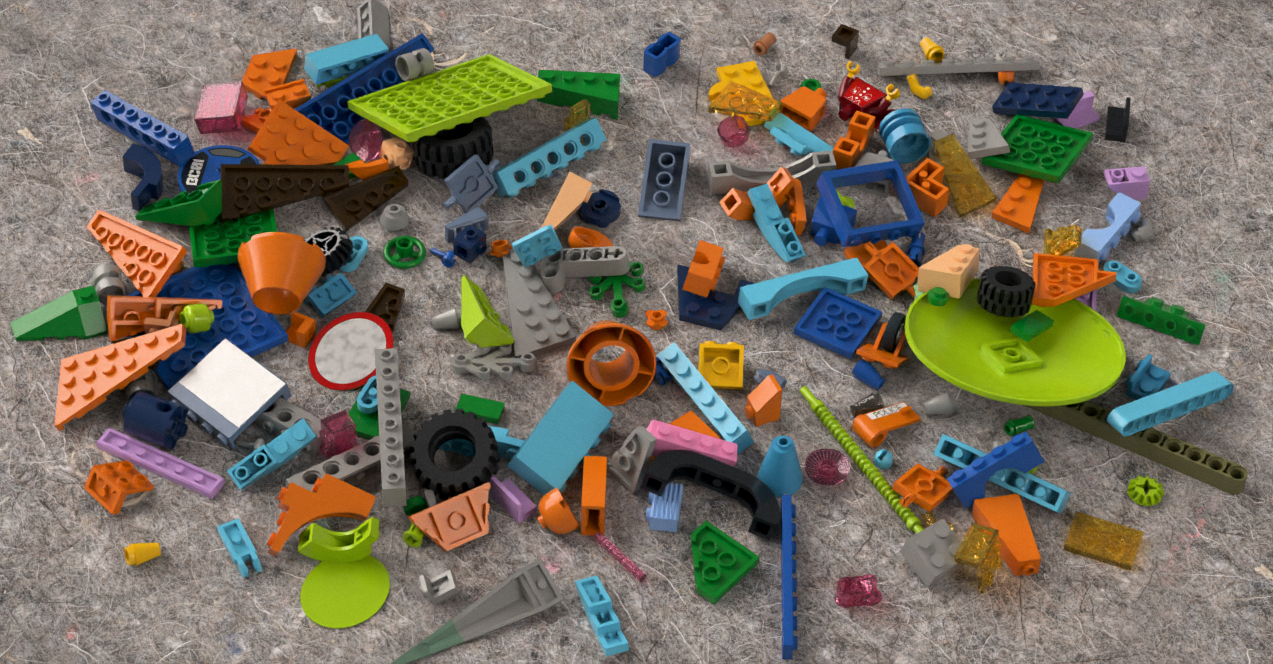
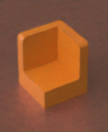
M293 311L290 314L291 326L286 331L289 340L287 342L305 349L316 336V322L313 318Z

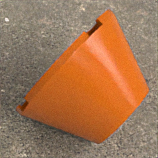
M266 232L254 235L250 241L241 244L238 250V262L252 301L257 308L264 312L278 315L289 314L299 309L325 270V255L315 243L312 246L303 241L304 237L291 233Z
M599 321L588 327L572 345L567 357V375L569 382L574 381L603 406L622 405L636 395L640 396L648 388L655 375L656 356L652 344L639 330L614 321ZM606 346H619L625 349L619 358L610 362H598L591 359L598 350Z

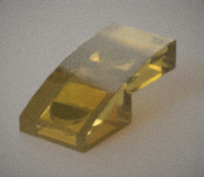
M584 99L569 108V116L564 118V132L588 120L590 102Z

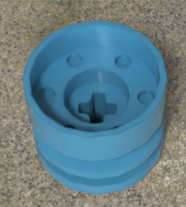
M904 108L892 111L880 122V136L886 145L891 159L894 161L898 160L899 164H910L918 161L929 151L931 146L930 137L923 126L919 114L915 110Z

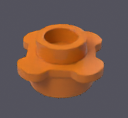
M496 240L491 243L492 251H489V255L503 257V255L510 253L512 245L508 244L507 240Z
M665 310L646 311V317H648L646 325L653 330L664 328L668 325L666 320L667 312Z

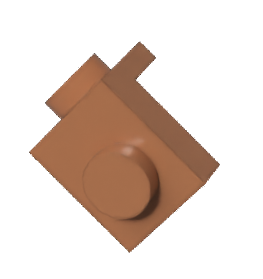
M170 311L168 320L146 317L144 321L145 334L179 325V320H176L175 311Z

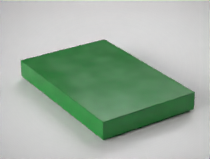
M400 389L401 412L410 398V391ZM356 400L341 424V431L367 440L379 436L378 410L371 414L362 413L357 407Z

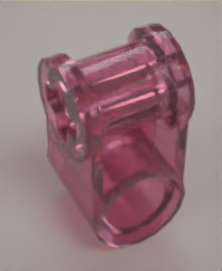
M867 574L840 578L835 592L836 604L843 608L878 604L882 600V594L877 588V577Z

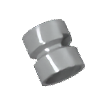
M425 48L399 55L396 58L397 73L404 81L430 74L434 70L433 58Z
M103 264L93 271L92 277L100 303L107 305L108 295H126L118 266Z

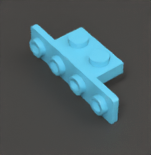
M776 109L772 110L764 124V127L770 130V134L776 137L774 141L784 147L787 144L791 147L790 151L799 157L802 154L807 156L811 152L831 150L833 152L834 147Z

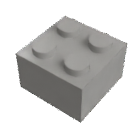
M944 518L907 539L900 550L927 588L962 568L971 556Z

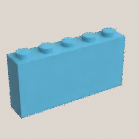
M571 381L563 389L507 466L541 494L545 495L556 487L562 494L568 486L565 483L566 480H572L579 471L576 468L577 465L584 463V456H590L587 451L590 448L593 450L601 439L598 437L600 433L604 435L612 424L609 421L614 414L574 381Z

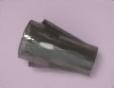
M871 393L855 404L850 405L854 418L860 414L863 415L885 408L879 393Z

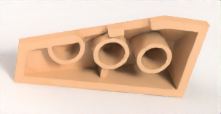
M569 172L541 228L552 225L556 231L581 207L583 201L588 202L592 191L589 190L592 183Z

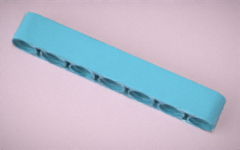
M1213 371L1119 406L1110 412L1107 422L1121 435L1126 437L1224 400L1232 393L1234 385L1219 372Z

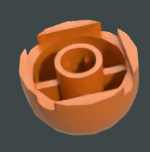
M557 487L542 497L538 507L540 516L537 519L543 529L548 527L553 533L559 535L567 534L580 527Z

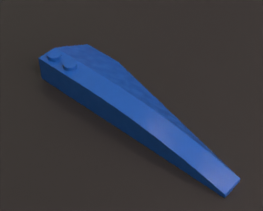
M421 33L295 108V110L348 145L370 120L350 110L347 101L405 82L397 73L396 58L399 55L412 53V51L422 48L427 49L431 54L434 48L425 35Z

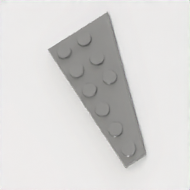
M516 252L503 255L511 331L515 339L513 343L515 358H521V355L524 353H532L534 356L575 343V334L533 265L524 268Z

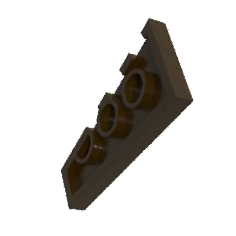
M399 166L324 197V203L341 228L346 232L405 189L409 181Z
M385 282L365 311L382 318L390 327L392 335L404 301L405 289Z

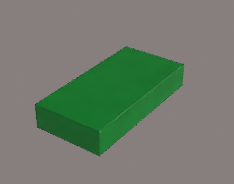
M1035 310L1011 325L1010 332L1028 342L1051 328L1054 320Z
M462 393L456 409H464L465 414L471 411L477 415L478 419L482 417L486 422L499 424L505 409V403Z

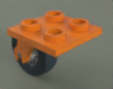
M894 312L889 322L882 324L875 343H868L857 349L856 354L862 355V359L874 362L876 360L882 362L884 367L890 369L898 368L908 362L910 357L902 354L907 341L904 328L906 315Z

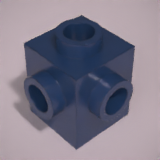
M471 225L458 232L453 239L454 255L470 264L479 255L484 254L487 248L486 234Z

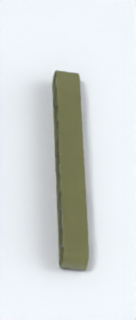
M1087 400L1062 406L1024 405L1229 494L1238 495L1244 490L1248 476L1245 467L1152 427L1124 437L1107 422V417L1112 410Z

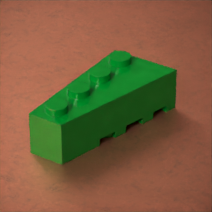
M558 70L538 71V78L552 84L553 91L545 94V97L537 99L538 102L559 107L568 105L573 110L593 111L594 115L601 116L603 113L611 115L610 118L618 120L620 74Z

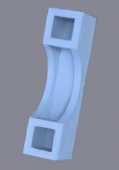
M1118 192L1108 204L1106 220L1111 225L1098 230L1087 228L1076 241L1074 256L1098 259V264L1101 260L1104 261L1108 257L1111 248H1116L1120 238L1128 234L1131 225L1139 221L1141 203Z

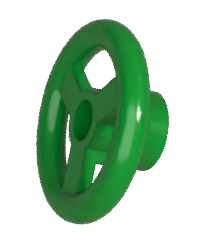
M400 236L393 238L385 245L383 256L391 266L408 269L419 265L424 260L426 248L420 240L414 237ZM413 244L419 248L420 252L413 251ZM396 245V254L391 257L390 249ZM402 258H416L410 262H398Z

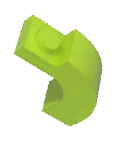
M372 516L356 529L347 532L331 531L316 523H312L300 533L298 552L322 562L347 563L360 560L371 554L372 543L377 541L380 534V520Z

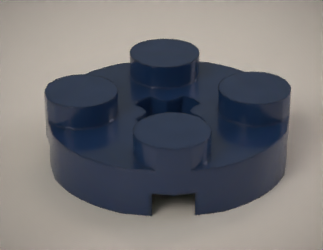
M599 189V192L592 193L588 202L583 201L579 208V217L600 228L608 227L621 214V204L618 196L604 189Z

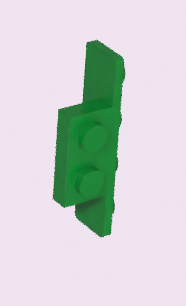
M1123 296L1117 312V316L1196 345L1200 344L1206 327L1201 322L1189 319L1190 312L1184 311V307L1164 304L1162 299L1156 297L1148 298L1145 302Z

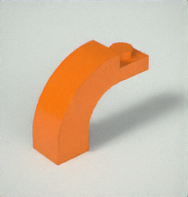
M781 167L766 183L778 207H781L788 200L785 194L796 183L788 169ZM732 188L719 202L728 217L743 221L754 219L752 214L755 212V209L747 192Z

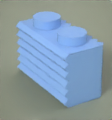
M672 482L667 484L662 497L649 492L648 503H652V507H647L645 521H650V530L677 533L683 495L682 484L678 485Z

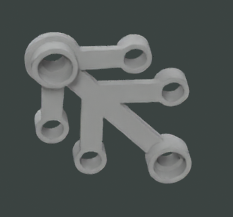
M512 344L500 345L499 349L489 354L490 347L481 348L477 345V349L467 355L458 354L450 360V366L454 372L460 374L471 372L482 380L490 378V371L498 374L502 379H510L513 376V368L511 366L519 365V369L523 372H533L537 369V359L532 353H524L521 355V358H500L512 353ZM482 355H487V356H485V357H483V358H481V359H477L478 357H480V356H482Z

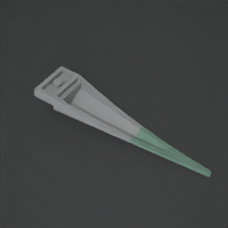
M540 558L519 569L391 664H407L530 618L562 602L564 598Z

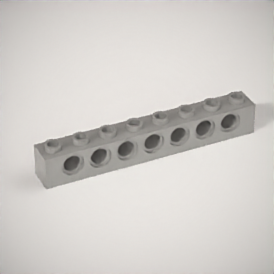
M397 348L375 349L383 507L407 506Z

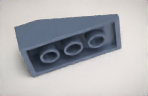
M649 139L638 217L680 221L691 155L690 143Z

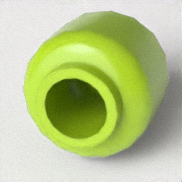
M203 303L187 305L180 313V324H183L186 331L190 334L206 332L210 329L211 323L214 322V313Z

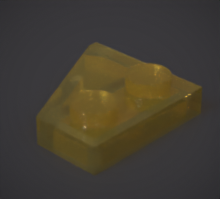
M1077 225L1058 227L1057 231H1053L1050 228L1045 229L1043 254L1063 256L1071 250L1078 248L1081 245L1082 229Z

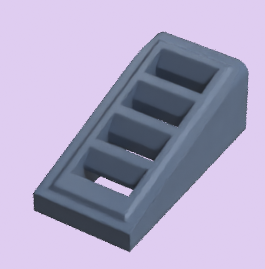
M478 206L446 224L445 241L448 243L452 242L458 232L463 231L468 225L481 231L488 230V215Z

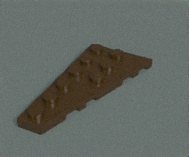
M221 164L222 223L349 187V165Z

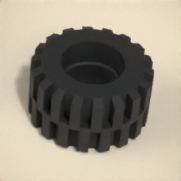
M993 266L985 269L981 274L977 302L981 305V308L997 316L1008 318L1023 316L1031 309L1036 284L1028 273L1009 266Z

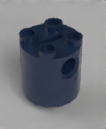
M138 392L123 409L124 432L130 436L173 450L179 438L184 437L187 433L188 425L185 422L188 407L146 392Z

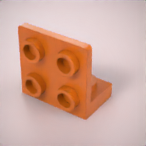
M125 460L93 465L84 489L112 515L119 514L127 494L152 491L154 485L145 475L135 469L132 463Z

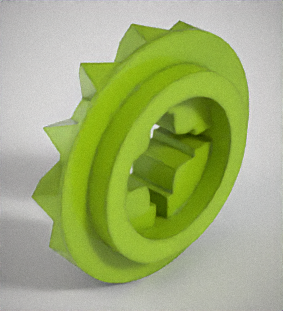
M1137 475L1135 479L1130 480L1127 493L1135 503L1143 506H1153L1163 499V483H1158L1157 478L1151 479L1148 475L1145 477ZM1145 486H1147L1149 490L1147 492V495H1145V491L1143 488Z

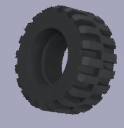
M484 117L475 118L470 123L455 125L453 129H443L435 135L423 136L419 140L412 142L415 164L422 172L428 173L432 177H448L474 154L479 155L485 165H489L494 155L491 125Z
M450 409L443 410L444 414L439 416L437 412L432 414L430 421L424 420L420 424L421 430H415L413 434L415 441L410 442V462L419 483L423 488L433 490L434 496L438 494L439 499L447 500L448 497L452 498L490 482L492 475H496L499 469L497 464L500 462L499 447L491 427H488L487 422L482 417L478 419L475 413L469 411L468 414H465L464 409H456V412L451 413ZM452 439H465L474 444L476 448L475 456L465 468L458 471H444L436 467L434 463L435 453L445 442Z

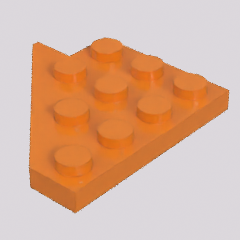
M279 99L247 150L264 160L263 164L333 165L341 160L349 145Z
M1034 253L1032 278L1036 285L1032 305L1055 307L1115 282L1117 272L1098 270V259Z

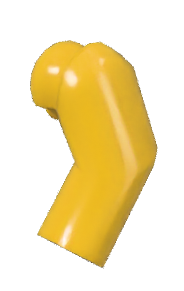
M916 73L906 76L911 92L921 99H927L932 96L931 87H922L919 84Z

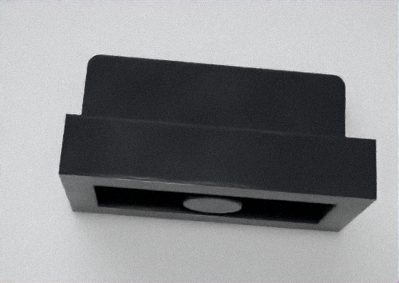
M1126 97L1124 108L1108 106L1105 140L1125 143L1129 126L1130 97Z

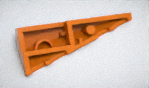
M108 295L107 323L110 341H117V339L133 336L145 331L144 321L146 317L168 320L170 311H175L176 320L180 321V313L187 305L203 303L208 306L209 310L222 308V300Z

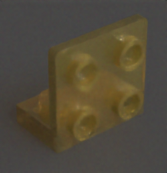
M972 523L954 557L956 563L977 568L978 592L984 593L986 587H990L993 582L995 570H999L1001 567L1002 556H1000L1002 542L999 540V530Z

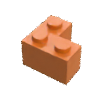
M926 158L906 177V180L919 209L935 218L947 206L949 188L942 185L944 167Z

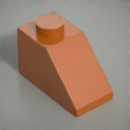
M773 374L768 375L747 396L746 407H744L747 419H751L755 427L780 419L782 388Z

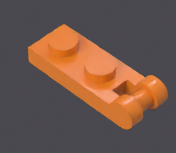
M793 178L796 183L785 196L788 199L787 210L790 211L789 220L796 235L801 236L807 219L801 181Z

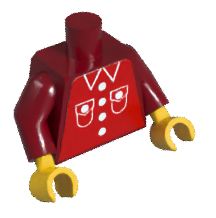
M849 61L847 63L848 75L844 76L838 93V101L840 102L838 115L840 119L847 121L853 117L856 111L875 116L876 118L882 117L891 105V100L899 98V89H895L893 84H889L886 87L887 94L858 77L853 79L854 75L859 74L860 66L857 64L856 68L851 70L853 62Z

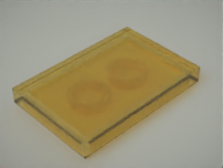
M1076 512L1063 550L1131 571L1144 532Z

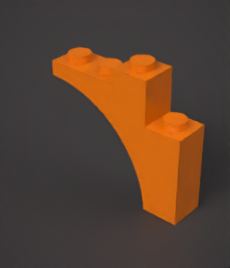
M325 473L322 479L317 478L312 488L315 493L290 482L287 488L282 487L277 497L280 500L278 508L285 510L286 513L282 511L278 517L276 524L280 526L277 532H272L266 545L270 546L267 553L276 557L284 543L294 532L306 524L319 519L348 517L363 522L368 517L376 496Z

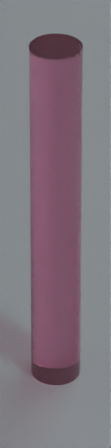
M601 532L595 534L594 539L637 580L642 582L646 579L647 575Z

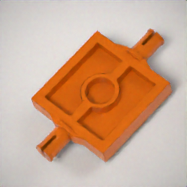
M868 242L864 249L872 255V258L863 266L868 277L891 300L905 291L914 298L916 294L913 283L918 278L919 267L894 242L880 250L871 242Z
M919 463L896 480L892 487V490L904 497L900 500L901 506L904 505V508H907L911 503H915L929 512L954 493L950 483L944 478L948 474L947 467L941 466L937 471H933Z

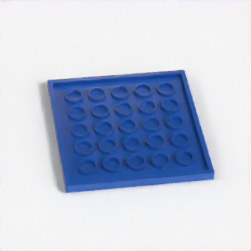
M234 263L229 265H210L205 268L191 267L170 276L156 296L222 300V308L212 310L214 322L211 323L210 329L206 332L194 334L186 331L185 346L179 351L172 353L164 361L161 360L156 370H153L167 391L225 338L251 357L289 341L288 334L273 314L264 312L254 305L244 276ZM139 290L126 295L143 297ZM145 331L129 337L135 338L145 335Z

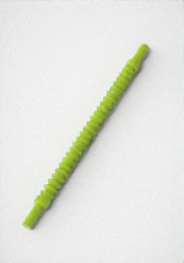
M803 386L800 389V393L811 405L810 409L820 418V421L827 427L831 435H834V438L841 444V447L845 448V452H848V455L852 457L855 464L859 465V469L862 470L863 474H866V477L870 479V482L877 488V491L881 492V496H884L888 504L892 505L891 508L895 510L896 514H899V518L903 519L902 521L906 523L907 528L916 534L924 530L920 519L915 516L914 512H911L910 508H904V505H900V495L892 490L889 482L885 481V477L882 476L881 472H878V469L871 463V460L867 459V455L864 454L863 450L856 446L857 443L853 441L852 437H849V433H846V430L842 428L839 421L835 420V416L828 411L822 400H817L808 387Z

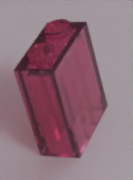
M243 82L203 85L194 118L200 134L240 131L248 100V94Z

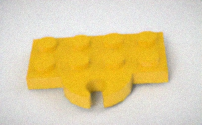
M755 61L716 68V75L720 82L711 87L708 101H711V107L714 110L723 114H735L742 128L765 124L773 109L779 111Z

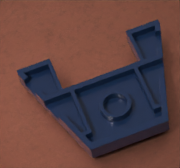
M678 264V307L680 321L722 330L733 319L740 308L738 304L740 287L755 284L740 279L734 295L710 290L706 298L682 290L690 267Z

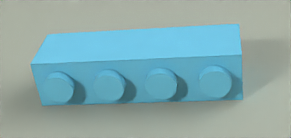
M373 34L306 54L304 70L317 85L356 73L388 54L389 48L377 34Z

